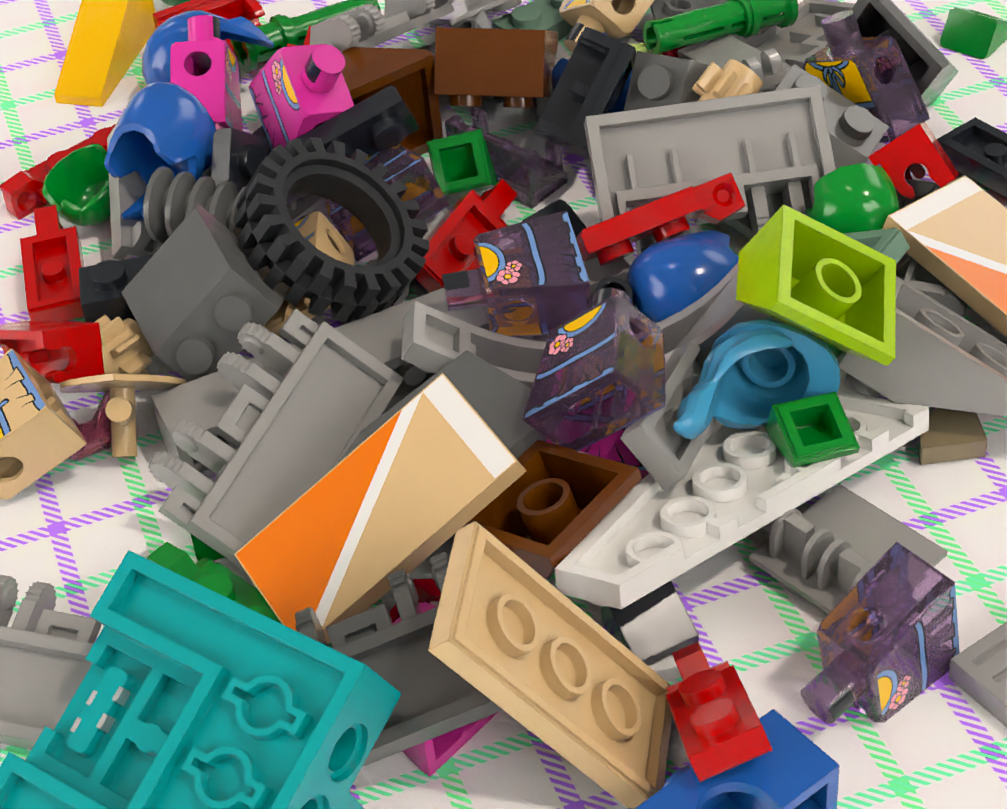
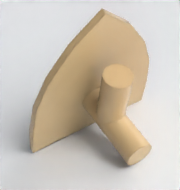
M105 374L60 382V392H110V400L106 404L105 411L107 417L111 420L112 458L137 457L135 391L166 390L187 383V381L182 378L160 375Z

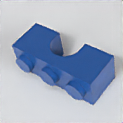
M773 708L759 718L772 746V751L699 782L692 766H684L668 778L660 791L635 809H837L840 765Z

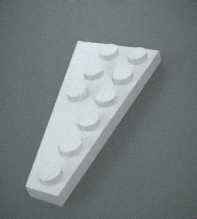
M838 390L837 396L860 446L859 452L795 468L792 467L771 441L766 431V425L755 429L727 428L716 420L685 478L663 490L649 473L555 568L557 590L564 595L587 600L597 606L623 609L781 517L787 511L798 507L929 430V407L894 403L889 399Z

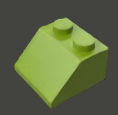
M783 204L739 252L735 300L789 326L806 331L817 339L847 354L888 366L895 359L896 260Z

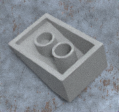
M896 276L895 359L888 366L844 352L839 362V367L847 373L845 378L848 383L867 396L879 397L881 394L894 403L1007 416V345Z

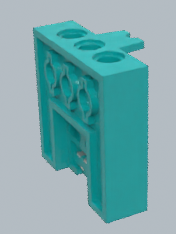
M128 550L90 614V617L104 625L85 658L92 665L54 730L46 726L44 727L26 760L8 752L0 766V809H364L351 795L349 790L402 693L367 665Z

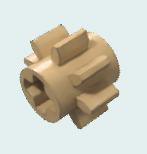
M729 59L722 69L714 62H711L692 87V90L701 96L698 101L758 93L764 84L760 77L746 65Z
M106 315L95 321L99 322L105 374L150 375L145 367L152 363L150 357L154 353L137 321L131 318L122 321L120 317H116L111 321Z

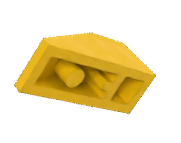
M153 0L81 1L54 93L56 103L104 106L156 29L152 15L156 13Z

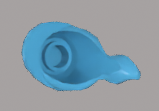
M771 317L737 323L715 339L712 350L704 361L698 384L692 388V391L687 397L683 398L679 405L677 421L674 422L673 429L682 437L694 440L707 429L712 418H715L727 428L755 429L766 425L772 405L835 391L837 393L841 382L839 362L826 343L806 331L776 321Z

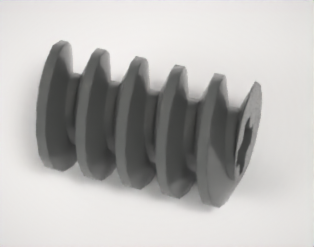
M164 166L157 168L150 177L143 202V218L146 230L151 239L164 243L196 205L200 204L238 237L243 229L235 227L234 216L239 210L236 205L245 187L238 193L237 186L231 181L221 182L217 187L215 180L209 176L200 177L196 182L194 175L190 172L183 171L175 177L170 168Z

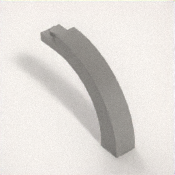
M737 263L715 287L682 311L645 328L615 336L614 339L627 340L640 346L652 338L660 336L662 369L673 351L693 339L700 347L695 360L703 368L704 361L711 352L716 338L737 323L767 319L771 316L760 313L750 306L735 300ZM414 301L403 317L401 360L411 363L425 372L436 374L467 350L538 393H543V396H548L549 399L556 395L563 372L567 367L572 365L596 367L600 349L543 380L536 381L538 373L557 366L605 338L573 341V346L566 353L559 352L555 356H549L548 348L552 341L529 340L495 333Z

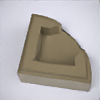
M942 408L933 410L929 414V430L920 435V464L925 465L986 457L988 440L977 413Z

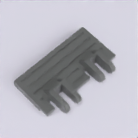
M446 551L430 558L432 564L431 573L441 593L450 559ZM404 569L388 575V581L402 620L401 622L393 625L388 608L385 604H381L326 627L334 650L367 665L402 693L362 767L503 710L428 651L438 607L422 613L418 603L419 595L412 578L408 577ZM308 607L296 612L297 632L328 646L322 626L313 608Z

